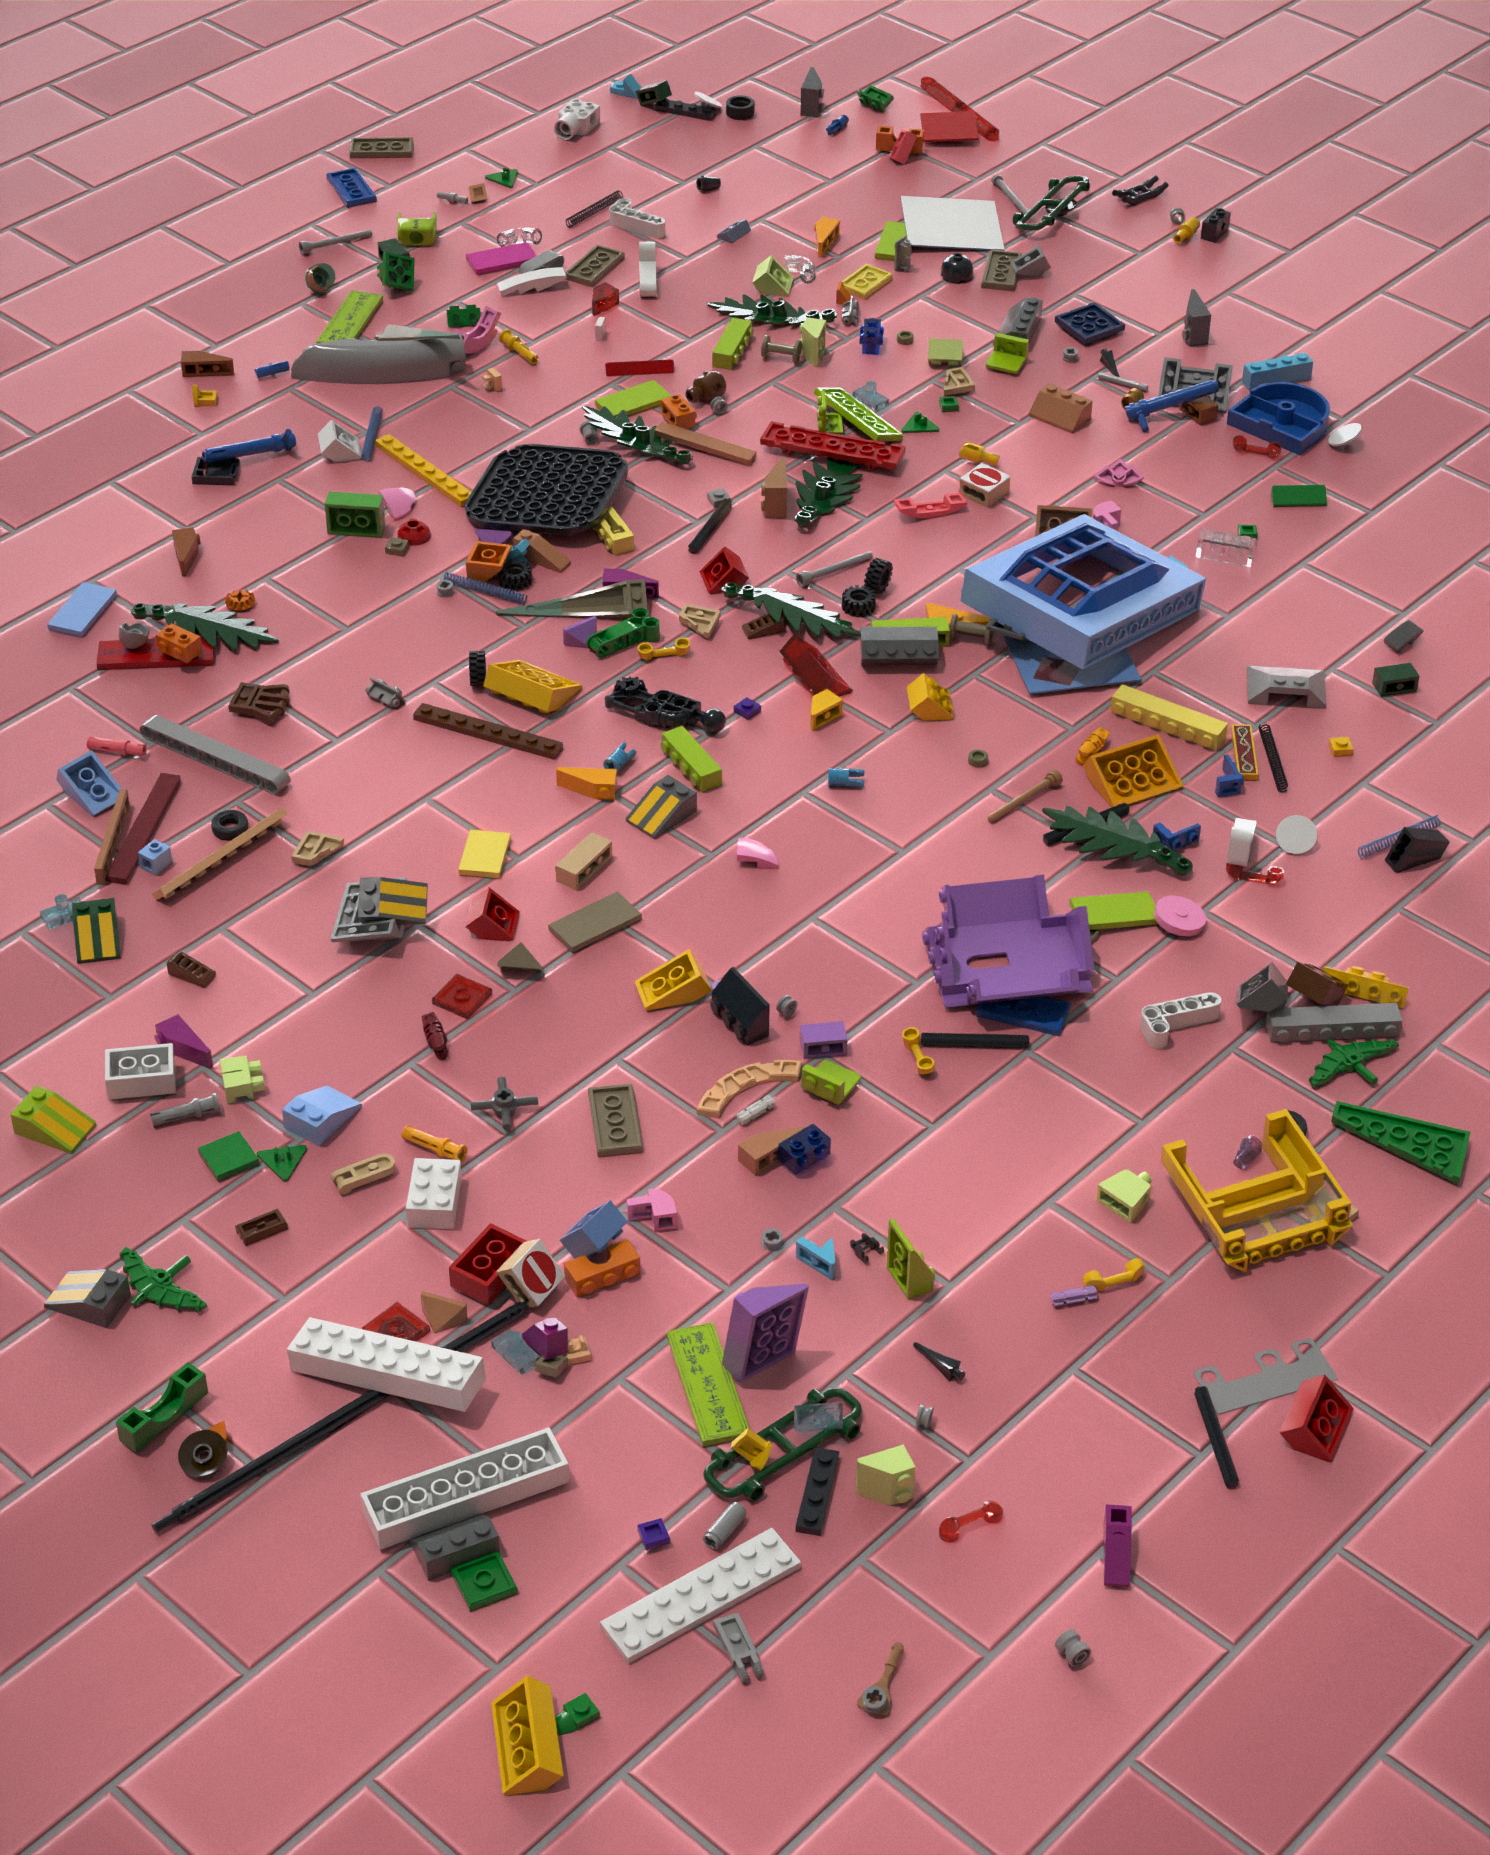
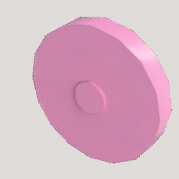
M1171 895L1161 898L1157 901L1153 913L1155 920L1162 928L1179 936L1189 937L1199 934L1206 922V915L1202 908L1192 900L1181 896Z

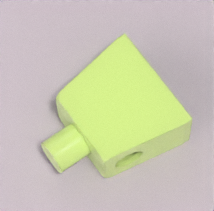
M1123 1170L1098 1184L1097 1201L1131 1223L1150 1199V1183L1152 1178L1146 1172H1142L1137 1176L1129 1170Z

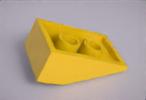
M690 949L634 981L647 1011L694 1002L712 991L700 962Z

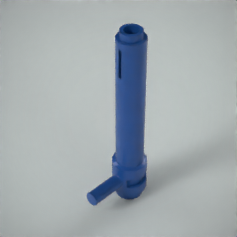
M1209 380L1148 400L1142 399L1135 404L1134 402L1129 403V406L1125 407L1128 420L1138 419L1142 431L1146 432L1149 430L1145 417L1149 416L1150 413L1214 394L1219 390L1216 380Z
M286 429L281 435L274 434L267 438L207 448L205 451H202V458L204 462L211 463L270 451L290 450L296 446V438L290 429Z

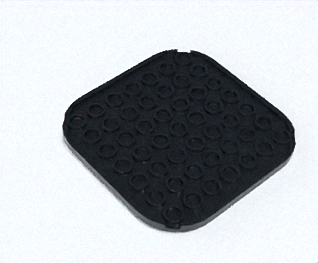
M542 444L518 445L508 452L507 450L500 452L492 459L465 502L466 516L470 522L482 529L514 530L516 532L524 529L533 533L572 536L575 533L598 526V523L604 518L628 476V464L626 459H622L621 454L610 450Z

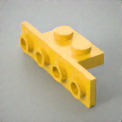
M1352 966L1351 969L1347 968L1346 971L1323 967L1325 972L1349 984L1344 994L1379 1003H1397L1399 1008H1403L1405 1005L1409 987L1390 983V978L1385 977L1384 973L1373 971L1371 974L1364 972L1363 968Z

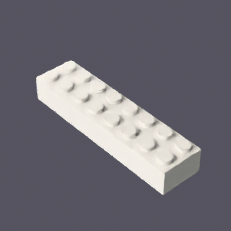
M309 1317L286 1349L291 1371L463 1412L467 1410L486 1380L483 1357Z
M546 1428L360 1493L362 1512L381 1550L569 1483V1464L551 1429Z

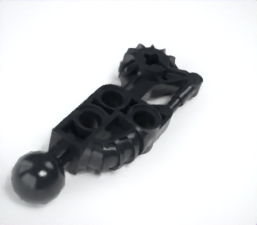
M622 677V680L616 681L613 693L605 696L606 708L614 707L634 713L636 719L645 721V724L649 727L662 725L664 728L672 727V729L680 726L694 727L700 721L705 730L710 733H717L726 724V717L721 710L711 708L705 712L701 711V702L668 690H659L655 694L648 693L644 680H639L638 677Z

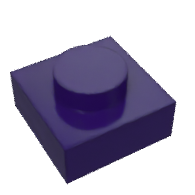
M746 697L734 705V712L749 720L761 712V705Z
M662 1518L637 1525V1531L645 1550L670 1544V1537Z

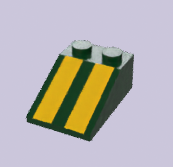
M115 898L72 903L77 964L121 959Z

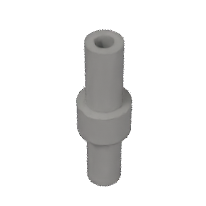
M437 193V198L446 199L448 202L468 203V197L458 196L456 193Z

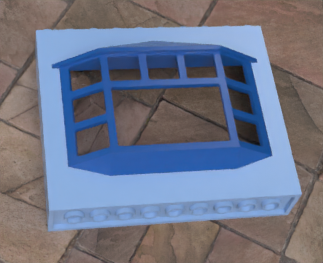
M1083 514L966 568L960 602L991 619H997V622L1003 626L1004 623L1011 626L1012 631L1018 634L1024 633L1025 638L1075 666L1085 669L1199 611L1206 578ZM1078 550L1077 552L1068 555V553ZM1090 554L1124 574L1093 588L1061 571L1060 568ZM1056 559H1059L1058 561H1055V562L1049 564V562H1051V561H1053V560H1056ZM1036 568L1042 569L1030 584L1017 578ZM1048 574L1064 581L1052 596L1036 589ZM1070 586L1086 593L1084 598L1074 608L1058 601Z

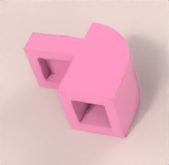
M1112 500L1097 505L1094 508L1093 519L1116 531L1118 530L1121 509Z
M648 1189V1196L626 1199L628 1221L651 1218L654 1232L677 1229L676 1206L673 1198L668 1193L658 1189Z

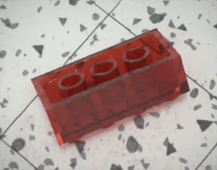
M795 634L779 651L784 657L783 661L790 667H793L792 672L802 678L800 681L806 687L811 688L809 692L813 696L826 689L838 697L852 693L853 689L822 653Z

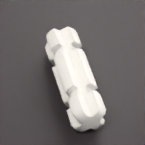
M767 1095L762 1098V1101L759 1100L747 1107L746 1111L742 1110L737 1114V1121L741 1125L750 1122V1119L753 1120L765 1113L766 1109L770 1110L775 1106V1099Z

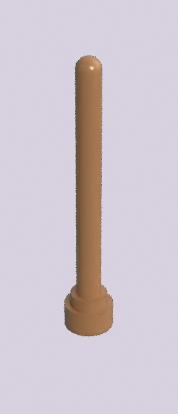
M1056 769L1048 772L1042 782L990 814L988 821H996L1047 787L1058 786L1063 782L1061 773Z

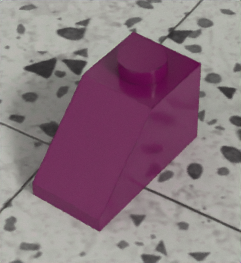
M555 1317L536 1323L522 1333V1339L547 1360L568 1353V1328Z

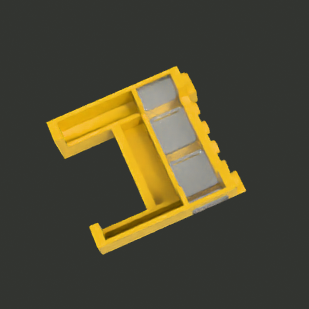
M1287 1109L1266 1114L1262 1147L1278 1171L1207 1193L1186 1162L1187 1144L1182 1139L1162 1145V1164L1228 1265L1247 1273V1265L1255 1264L1271 1257H1278L1281 1254L1297 1251L1310 1245L1320 1244L1323 1241H1327L1331 1247L1353 1226L1349 1219L1351 1201Z

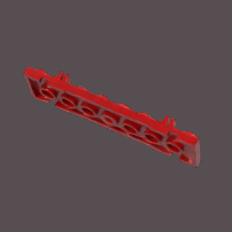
M773 421L769 423L760 438L761 445L781 448L783 454L787 452L790 455L793 450L803 454H814L819 457L825 456L836 460L851 461L852 463H863L867 465L868 470L872 467L873 471L877 466L888 470H896L906 450V446L892 444L891 446H885V442L849 437L794 425L788 428L784 427L783 423Z

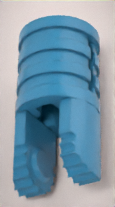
M623 742L604 760L603 766L605 769H617L618 773L637 752L632 749L627 754L624 751L627 744Z
M829 768L828 786L864 787L863 780L849 779V777H863L865 770Z

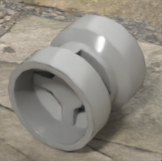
M1073 1629L1060 1635L1055 1642V1647L1061 1654L1066 1655V1661L1071 1667H1078L1090 1657L1092 1650L1086 1643L1080 1641V1635Z

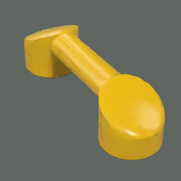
M678 638L675 641V647L653 650L651 644L641 643L638 645L637 652L645 660L668 655L683 656L690 649V641L687 638Z
M915 1027L904 1029L902 1032L903 1043L906 1048L912 1050L917 1060L918 1073L929 1074L935 1070L934 1060L931 1057H924L919 1047L921 1042L919 1030Z
M1135 1258L1126 1264V1272L1102 1278L1098 1271L1093 1270L1084 1275L1082 1282L1085 1287L1095 1286L1097 1292H1100L1106 1287L1131 1280L1133 1282L1137 1281L1142 1276L1145 1265L1141 1259Z

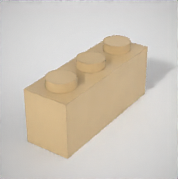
M593 832L590 833L586 838L582 839L580 844L570 850L568 855L558 861L555 866L556 881L577 890L612 858V841Z

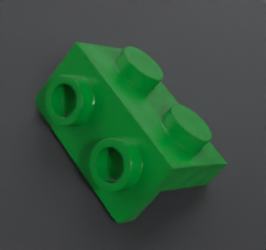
M869 85L864 92L861 90L857 91L859 101L862 104H867L873 109H878L882 112L894 100L892 94L872 85Z
M476 304L466 305L465 309H459V306H449V310H446L448 326L477 325L481 317L480 308H476Z

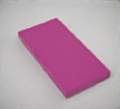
M528 242L469 253L466 254V260L476 275L519 267L537 255Z

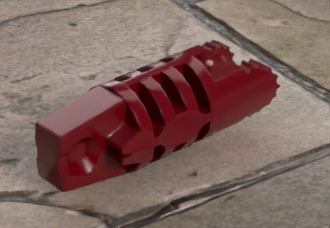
M434 1012L422 1015L423 1032L429 1047L434 1050L439 1060L446 1059L448 1057L447 1037L442 1023Z

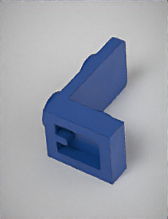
M1224 755L1222 770L1226 776L1217 777L1215 788L1217 797L1240 794L1241 786L1244 784L1243 775L1237 770L1236 763L1231 760L1229 755Z
M1159 822L1154 825L1153 832L1158 835L1161 844L1175 851L1199 841L1201 825L1197 823L1172 834L1169 829Z

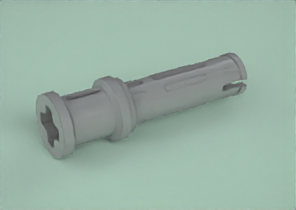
M212 1093V1096L202 1099L193 1098L192 1102L151 1112L153 1127L192 1116L200 1118L203 1114L214 1111L217 1113L221 1112L216 1093Z

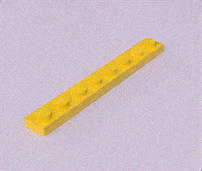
M384 435L375 440L377 448L460 507L465 506V502L471 494V491L392 435Z

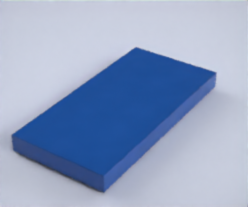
M357 168L326 174L327 180L347 208L377 202V196Z
M1049 997L982 1003L976 1009V1016L1059 1037L1071 1009V1003Z

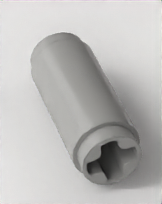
M737 1502L729 1505L705 1532L703 1537L704 1543L714 1550L720 1547L744 1520L747 1514L746 1509Z

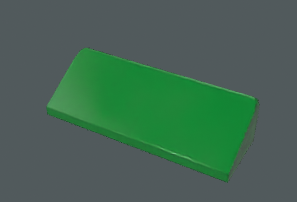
M1273 485L1271 488L1270 497L1273 507L1327 506L1325 485Z

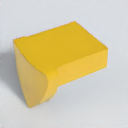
M192 385L194 406H216L217 391L200 390L198 385Z
M747 1428L732 1441L731 1448L749 1460L751 1466L761 1471L768 1460L773 1444Z

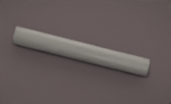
M1100 372L1098 376L1099 379L1145 392L1148 390V385L1103 372Z

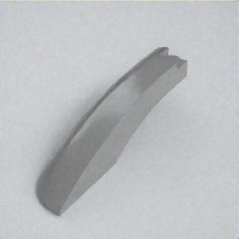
M459 334L460 339L431 338L408 341H371L350 338L322 342L307 347L294 360L291 368V379L343 384H385L450 377V373L465 371V348L461 334Z

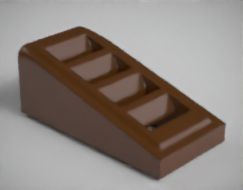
M765 614L743 624L742 629L748 639L784 631V620L781 616L780 624H776L769 614Z
M176 951L167 961L169 975L201 987H205L216 975V971L181 951Z

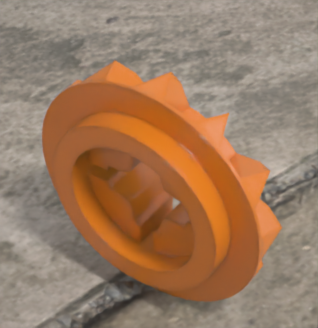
M233 590L232 593L227 594L225 604L232 610H246L255 604V597L248 590Z

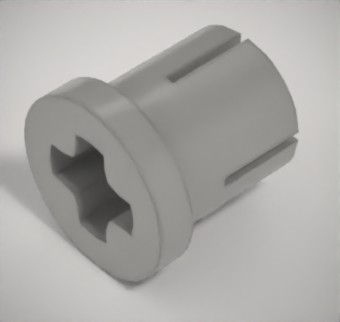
M585 421L580 425V433L587 444H594L598 440L597 428L590 425V422L593 421Z

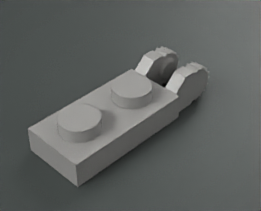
M738 1612L714 1620L715 1631L732 1666L735 1667L742 1683L748 1681V1673L743 1665L747 1662L751 1663L756 1677H762L764 1672L758 1659L757 1650Z

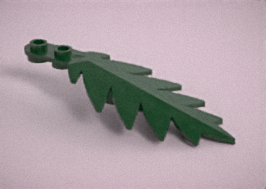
M745 294L742 295L743 305L729 297H725V302L707 303V306L716 308L717 312L731 313L729 317H747L745 320L763 321L764 324L789 323V325H800L804 323L806 317L826 320V323H831L837 318V313L834 309H826L821 313L818 310H811L806 313L802 307H798L797 312L784 299L779 298V301L772 302L764 295H760L761 303L759 304Z
M582 406V409L587 413L584 414V417L594 421L590 422V425L605 430L601 431V434L618 439L617 443L620 445L641 450L646 455L663 457L667 461H678L679 464H688L689 461L693 460L690 451H677L676 447H669L668 440H665L661 445V437L654 435V429L657 426L654 425L650 430L649 427L645 426L641 416H638L634 423H630L625 410H621L618 416L614 418L613 414L605 406L600 411L588 406Z
M827 457V469L813 461L812 465L816 477L806 470H802L803 478L808 487L799 481L795 482L801 499L797 498L796 502L802 510L797 513L794 521L799 526L806 527L812 524L820 515L832 513L835 511L836 506L852 500L853 495L845 494L853 492L861 486V484L847 485L862 478L863 474H850L858 468L859 464H849L847 460L836 461L833 458Z
M733 582L726 583L722 587V592L727 598L741 596V599L745 601L754 600L757 608H761L763 603L768 614L776 624H780L782 616L783 620L787 619L790 626L797 633L800 631L801 623L804 622L811 633L817 638L820 636L821 626L836 639H840L841 633L860 637V632L850 627L852 626L851 622L836 618L840 617V613L821 610L824 608L823 604L802 601L804 596L780 593L773 588L761 589L754 588L752 585L741 586Z
M137 603L130 610L134 618L138 620L151 617L153 620L158 621L165 618L167 625L174 624L175 621L178 627L196 635H201L213 649H216L218 635L234 651H237L238 637L254 649H258V641L279 643V639L266 634L268 628L249 626L254 623V619H230L237 616V613L212 612L216 610L215 606L187 607L186 603H178L171 606Z
M1066 806L1065 811L1050 808L1042 809L1045 815L1055 820L1050 826L1051 830H1073L1062 839V843H1074L1092 839L1079 849V853L1095 852L1113 847L1101 856L1102 861L1136 854L1132 861L1142 860L1150 856L1158 864L1173 869L1174 873L1179 876L1187 875L1193 868V864L1189 859L1161 844L1155 832H1152L1149 838L1145 829L1134 818L1130 820L1127 830L1123 821L1113 811L1109 812L1106 823L1103 817L1092 807H1088L1085 817L1070 806Z

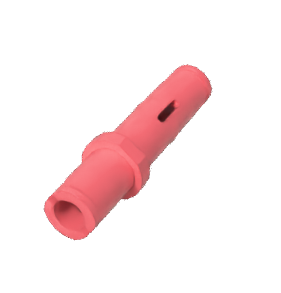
M89 737L86 743L87 749L121 753L123 756L136 755L144 757L147 752L145 744L130 743L129 740L122 742Z

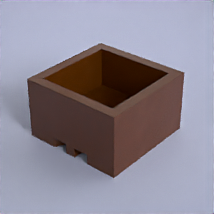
M1302 962L1296 963L1285 984L1325 1006L1339 1005L1349 984L1315 965Z

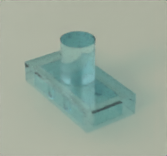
M868 381L866 385L853 391L852 396L875 411L889 405V399L876 392V383L874 381Z
M57 895L55 897L56 906L40 911V917L48 930L73 921L72 903L81 902V899L78 897L68 901L66 895Z
M509 1329L491 1340L492 1348L521 1375L535 1367V1362L540 1358L522 1340V1334L518 1331Z
M842 1403L794 1406V1431L843 1429Z

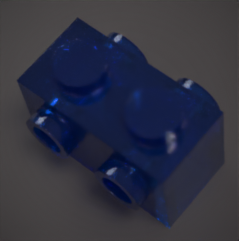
M864 319V325L860 326L859 344H863L862 354L879 355L880 345H883L884 326H881V319Z
M813 1123L778 1144V1160L796 1175L830 1155L831 1138Z

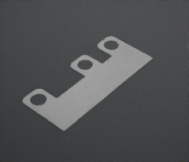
M1310 1338L1292 1343L1291 1347L1300 1360L1295 1363L1285 1365L1276 1350L1268 1349L1254 1355L1263 1371L1257 1374L1225 1382L1219 1370L1214 1366L1198 1369L1194 1373L1201 1387L1206 1386L1208 1388L1213 1406L1218 1414L1296 1392L1299 1390L1302 1381L1324 1374L1330 1381L1338 1380L1314 1340ZM1302 1343H1308L1313 1346L1314 1352L1310 1355H1304L1299 1352L1298 1346ZM1264 1354H1272L1276 1357L1277 1362L1271 1366L1265 1365L1261 1361V1357ZM1205 1371H1212L1216 1374L1217 1379L1213 1383H1207L1202 1380L1201 1374Z

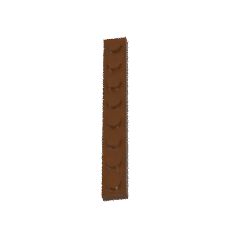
M421 703L413 713V720L553 760L563 749V742Z

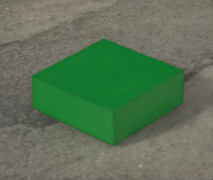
M955 396L939 398L942 412L959 411V404Z
M1238 525L1239 540L1257 541L1256 525Z

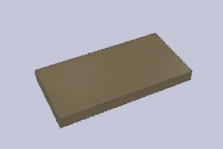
M413 137L351 138L349 155L350 158H412Z
M597 244L565 272L566 280L593 287L625 258V253Z
M990 250L981 288L1014 291L1018 274H1016L1010 262L1020 257L1022 253Z
M615 892L548 924V929L573 953L642 920V914L619 892Z
M632 1084L588 1088L597 1156L605 1157L643 1153Z

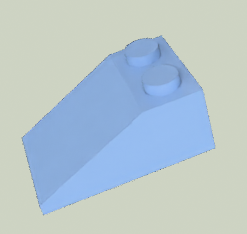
M92 750L58 769L57 782L69 797L93 817L115 805L119 790L122 788Z
M324 1086L296 1096L282 1109L284 1128L320 1146L362 1107V1103L329 1086Z

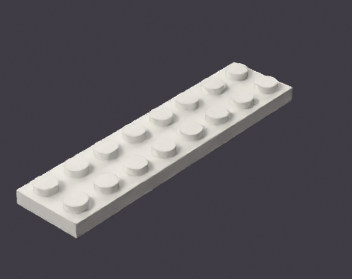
M770 1528L600 1621V1629L627 1664H630L801 1568V1561L775 1530Z

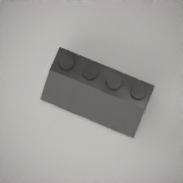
M1034 297L1025 298L1010 308L998 333L1028 339L1030 344L1042 317L1043 300Z
M860 627L861 665L938 664L939 639L937 627Z

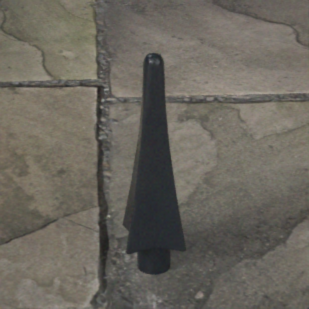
M1102 349L1100 361L1114 376L1120 377L1112 350Z
M917 1342L913 1343V1346L930 1360L949 1382L953 1377L958 1380H962L965 1377L966 1373L959 1368L961 1361L935 1352Z

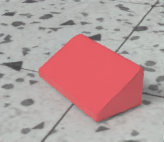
M901 129L889 158L905 164L917 135Z

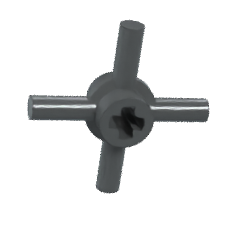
M499 1077L497 1079L498 1090L494 1093L492 1100L470 1102L471 1111L493 1109L495 1114L502 1118L503 1129L510 1130L512 1128L511 1116L514 1115L516 1108L519 1106L538 1105V1096L516 1098L513 1091L507 1089L506 1078Z

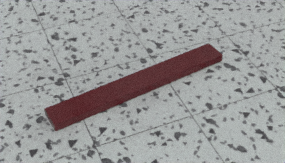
M160 773L106 874V881L127 884L139 861L138 852L148 844L181 781L180 775Z

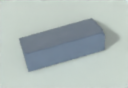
M741 220L733 223L716 236L719 239L733 243L750 232L751 228L747 220Z

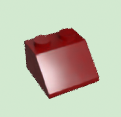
M725 546L699 571L710 594L723 593L722 587L726 583L733 582L742 586L749 579L740 556Z
M488 887L472 899L465 927L480 939L511 941L514 937L520 911Z

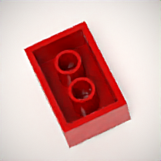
M490 1223L449 1266L450 1287L489 1306L506 1287L496 1271L523 1242L527 1241Z

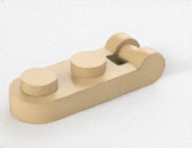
M379 1154L334 1171L331 1174V1179L335 1184H338L337 1189L340 1194L346 1195L353 1188L392 1174L395 1171V1160L389 1154Z

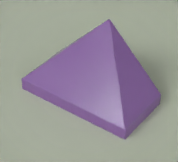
M475 529L476 535L482 542L505 544L514 538V534L510 531Z
M593 616L564 628L563 644L569 647L588 648L586 645L587 639L592 634L597 633V617Z

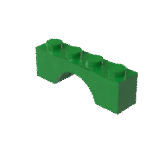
M187 1362L170 1376L166 1391L153 1406L145 1410H138L133 1407L116 1421L119 1441L136 1453L208 1394L205 1373Z

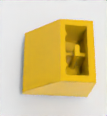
M923 673L906 686L910 710L923 721L952 720L954 718L953 705L950 699L951 694L945 687L939 686L934 678H929Z

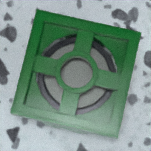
M384 252L383 262L377 267V270H380L377 277L380 278L382 285L389 288L413 291L415 258Z

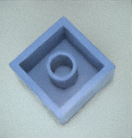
M610 1200L589 1211L559 1240L574 1259L583 1255L590 1259L596 1253L600 1254L609 1246L607 1242L611 1238L614 1240L623 1233L622 1227L628 1221Z

